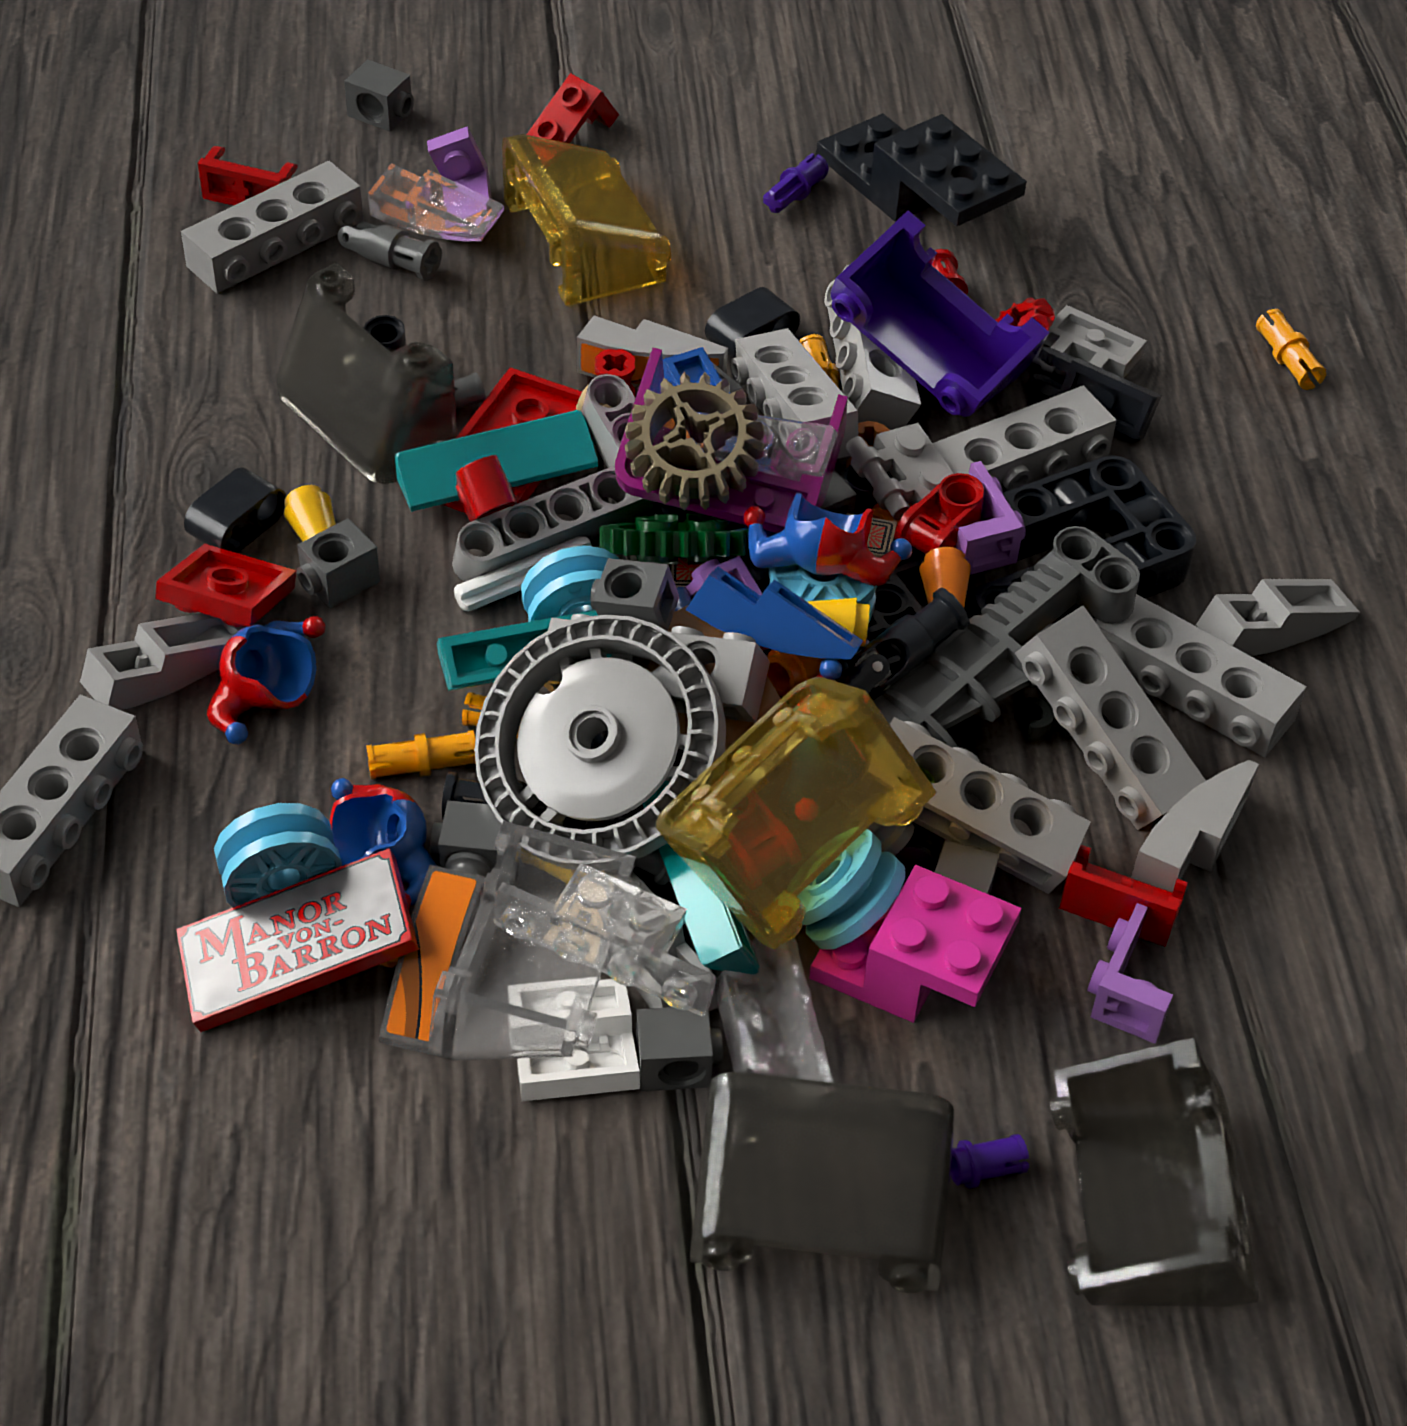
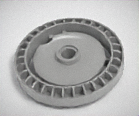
M598 615L583 617L558 625L533 639L513 656L497 676L484 700L477 723L474 749L477 777L485 800L496 818L514 837L544 857L567 865L584 867L620 865L644 857L669 843L691 823L703 808L718 780L723 762L726 724L723 704L713 679L696 655L675 635L654 623L630 616ZM606 654L635 655L649 659L667 669L678 682L685 700L688 718L687 735L680 734L678 713L664 685L640 665L623 659L610 658ZM561 671L562 681L558 688L549 694H539L538 692L543 685ZM602 731H608L606 741L600 747L591 749L593 738ZM517 732V753L519 765L526 783L528 784L522 791L519 787L516 778L514 763V751ZM682 750L684 752L678 767H675L673 764L677 752ZM664 781H669V784L653 802L641 812L625 821L604 828L586 830L558 826L566 817L584 821H600L624 815L646 802L656 793ZM541 800L548 808L538 817L532 811V808Z

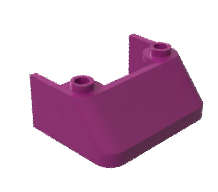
M652 347L634 401L636 405H645L644 394L647 389L661 394L660 383L664 378L662 349ZM840 394L837 396L816 467L797 464L785 469L780 476L758 471L755 477L745 476L746 488L743 493L729 487L730 499L726 504L714 495L710 497V506L706 511L700 506L699 499H690V505L686 510L745 525L743 516L746 509L757 506L766 515L763 529L780 533L785 528L788 512L796 493H802L804 499L820 508L826 498L845 434L848 396ZM632 413L630 414L628 423L634 422V420L632 419ZM661 427L654 439L653 446L663 442V436L672 431ZM624 432L615 459V474L619 486L623 491L632 496L663 503L659 497L660 488L647 493L642 483L644 477L635 478L633 476L630 465L633 460H629L625 452V444L630 440L626 438ZM680 467V468H679V469H683V470L696 471V470H694V469H692V468H690V467ZM675 495L666 505L681 508L679 496Z

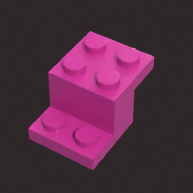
M915 865L898 897L887 912L869 930L841 947L819 950L811 964L809 979L912 1023L915 1022L931 989L976 1007L1019 922L1022 908Z

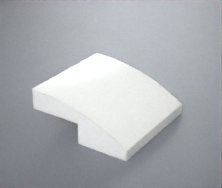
M625 978L510 989L512 1022L522 1101L640 1089V1070L632 1034V1014Z

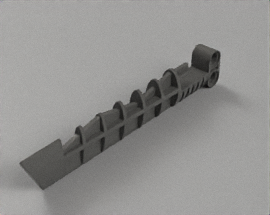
M1073 526L1059 531L1054 539L1053 550L1034 566L1035 571H1027L1021 577L1022 582L1012 583L1008 587V593H1000L994 599L995 604H987L981 610L982 615H974L970 618L968 627L964 630L958 629L935 648V653L861 710V714L857 718V725L868 760L880 736L894 717L903 722L910 721L923 726L929 731L931 737L952 748L957 747V744L946 731L947 729L973 715L993 722L1001 715L997 702L1025 687L1033 688L1035 686L1026 677L1022 663L1015 655V652L1038 633L1053 625V622L1075 604H1078L1080 607L1084 605L1089 614L1105 623H1120L1128 619L1134 610L1140 577L1138 567L1132 560L1085 527ZM792 768L758 797L772 815L788 829L799 848L802 858L800 863H802L829 840L843 833L844 824L849 815L867 799L864 795L854 791L858 780L849 788L838 791H825L816 803L818 807L817 817L810 823L787 819L778 808L781 794L790 777ZM738 812V813H737L735 816H733L732 818L738 817V816L742 815L743 813ZM710 836L745 929L748 932L781 904L778 898L763 883L795 866L787 863L761 879V887L756 890H750L740 879L728 857L713 840L712 836ZM671 884L673 895L676 901V905L680 914V918L684 927V931L689 946L697 954L689 930L687 928L685 919L683 917L681 908L679 906L677 897L675 895L673 886Z

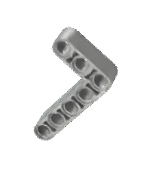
M611 374L598 375L592 379L588 385L581 410L585 417L592 442L608 468L463 526L458 533L452 562L454 572L461 580L469 581L578 536H585L589 540L600 537L599 527H602V525L635 523L636 517L654 515L652 509L654 508L653 504L656 503L655 501L626 493L621 489L616 480L615 459L635 401L634 394L623 379ZM599 403L607 404L612 408L603 407ZM601 498H611L616 501V504L607 503ZM557 515H568L572 517L574 521L562 520ZM512 532H524L531 538H519ZM478 549L485 552L487 556H474L468 550Z

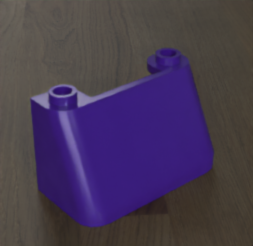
M907 211L836 277L831 289L832 308L839 318L854 325L933 394L948 413L968 417L1016 380L1030 366L1050 332L1034 318H1030L1023 326H1013L1014 319L1008 313L999 322L993 319L932 266L937 252L931 247L925 251L919 239V234L926 225L910 211Z

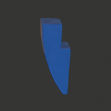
M719 566L708 575L686 608V611L716 629L726 633L734 632L750 636L755 639L759 646L782 653L813 658L852 659L863 642L862 639L775 579L765 589L763 594L759 595Z

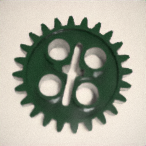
M676 513L654 514V516L636 517V523L609 524L599 527L600 548H604L613 554L636 555L637 561L678 565V556L686 557L688 565L704 564L712 559L726 562L729 560V555L745 556L749 554L748 527L746 525L730 523L728 520L705 514L686 513V522L678 521Z

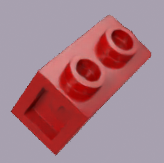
M570 73L526 134L523 142L531 150L552 162H556L585 122L593 124L596 120L610 128L619 116V113L600 89Z

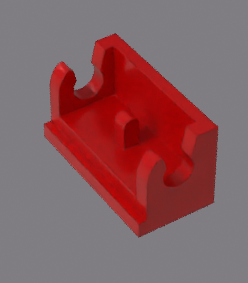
M213 146L205 158H201L197 163L203 199L233 206L291 179L298 168L297 164L287 162L279 173L219 160L225 152V148L220 146Z
M1080 845L1076 862H1072L1068 871L1059 909L1114 928L1119 918L1129 921L1136 904H1142L1147 906L1148 910L1139 938L1166 947L1180 911L1188 882L1177 878L1173 893L1088 863L1092 848Z

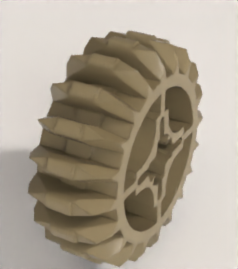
M685 372L680 376V385L673 386L670 381L663 378V381L660 383L661 394L647 389L644 394L645 405L634 404L631 411L634 422L627 423L625 427L626 438L630 440L625 444L626 457L629 460H633L630 464L633 476L635 478L644 477L642 483L647 493L660 488L659 497L664 505L675 495L679 496V505L684 511L690 505V499H699V504L705 511L710 506L711 496L716 495L721 502L726 504L730 499L729 487L743 493L746 488L745 476L755 477L757 475L758 462L756 460L762 459L764 456V444L760 441L764 438V425L756 421L758 419V409L755 404L745 405L746 393L743 389L729 394L730 383L726 377L718 382L716 386L710 385V376L706 372L700 377L699 383H690V377ZM697 412L708 413V414H707V415H704V414H699V413H697ZM673 418L675 429L663 436V442L653 446L658 431L666 422ZM686 430L691 438L686 439ZM736 436L737 442L732 452L722 462L717 464L715 462V452L721 447L726 446L725 440ZM701 443H703L704 452L699 445ZM680 467H690V468H692V469H694V470H696V471L683 470V469H679V468H680Z

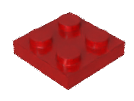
M203 544L157 580L155 599L173 604L178 610L183 612H200L220 618L225 624L230 626L250 627L295 589L297 572L280 565Z

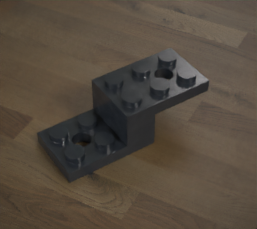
M882 113L817 141L816 156L818 154L821 155L830 168L895 222L907 211L915 214L932 206L957 227L1025 195L1027 183L1025 179L943 114L903 130Z

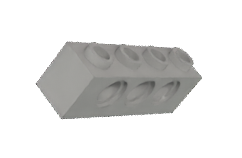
M326 161L182 230L181 236L186 267L218 294L337 235L344 226L353 227L363 222L360 185L332 162Z
M833 280L826 290L824 303L828 309L830 335L834 341L836 367L840 373L842 393L848 396V400L858 410V423L866 421L878 422L890 430L904 427L921 405L916 380L854 325L836 315L832 308L831 289L835 282Z
M788 328L735 339L736 357L731 359V372L734 381L747 392L751 404L758 406L764 414L770 428L774 427L779 433L787 450L791 449L802 464L811 465L818 463L838 394L844 395ZM849 400L847 403L845 434L837 459L851 456L846 449V445L852 438L858 437V410Z
M1083 385L933 444L954 474H969L970 464L981 461L991 477L998 479L1004 493L1109 455L1117 420Z
M1137 594L1133 613L1128 619L1114 624L1105 623L1100 620L1095 622L1146 693L1161 699L1186 713L1192 719L1202 722L1264 758L1297 717L1307 686Z
M1084 605L1038 633L1015 652V655L1022 663L1026 677L1038 686L1053 708V713L1058 723L1069 731L1083 751L1087 765L1095 773L1099 774L1114 796L1119 811L1126 818L1130 819L1137 830L1168 812L1173 805L1195 787L1206 781ZM1071 670L1078 675L1080 682L1073 676ZM1102 714L1107 717L1111 726L1104 721ZM1133 759H1135L1139 763L1142 771H1140L1136 767Z
M573 614L571 620L551 617L548 631L558 625L591 616ZM673 627L670 633L686 645L701 661L703 666L715 663L714 670L710 676L716 685L722 701L725 719L756 723L770 660L756 643L755 639L734 632L724 633L723 638L708 637L690 627ZM613 653L610 657L633 662L645 669L651 661L629 654ZM662 666L650 672L669 692L677 712L687 714L684 697L674 676ZM561 671L543 685L548 691L553 692L562 681Z
M80 694L1 789V900L20 907L33 890L39 889L46 881L50 868L63 851L70 849L76 843L82 827L96 810L102 809L107 804L112 790L127 771H131L136 767L143 752V744L136 716Z
M896 717L892 719L880 736L867 766L854 788V791L867 798L877 793H884L892 801L895 813L906 816L910 821L948 841L963 845H974L984 851L1000 855L997 867L1047 894L1067 877L1071 864L1091 821L1079 816L1071 805L1056 799L1049 800L1029 789L1028 785L1019 777L1008 773H999L980 763L977 756L972 752L959 747L952 748L931 737L929 731L923 726L910 721L903 722ZM915 767L927 770L933 776L935 783L923 781L917 775ZM964 793L976 796L982 803L983 810L972 807L967 802ZM1014 819L1026 823L1031 830L1032 836L1021 833L1016 828Z

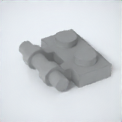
M1066 305L1055 317L1052 326L1048 330L1050 333L1043 344L1124 378L1144 355L1147 340ZM1040 348L1032 362L1041 366V372L1052 377H1056L1059 374L1065 377L1066 372L1049 366L1038 358L1041 351Z
M919 423L876 434L873 447H868L860 436L852 438L846 445V449L852 457V467L860 478L868 480L874 489L872 496L881 509H888L895 520L901 519L903 514L910 508L909 503L914 505L920 502L945 477L954 474ZM886 472H890L893 478H890Z

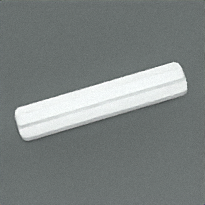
M578 536L456 585L454 594L461 610L472 611L521 591V584L528 571L543 557L564 548L583 545L592 546L587 537Z

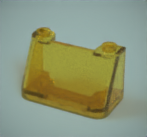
M517 134L503 138L504 201L511 213L529 208L549 242L550 263L553 267H562L563 284L558 285V293L566 306L666 281V262L671 261V248L665 235H659L621 175L620 166L616 158H611L603 150L526 134Z
M814 677L790 690L715 760L710 767L668 804L657 818L655 828L670 847L759 942L775 950L782 943L794 938L801 930L802 921L806 915V907L797 896L873 822L884 826H904L913 822L921 814L923 806L937 791L866 690L823 677Z

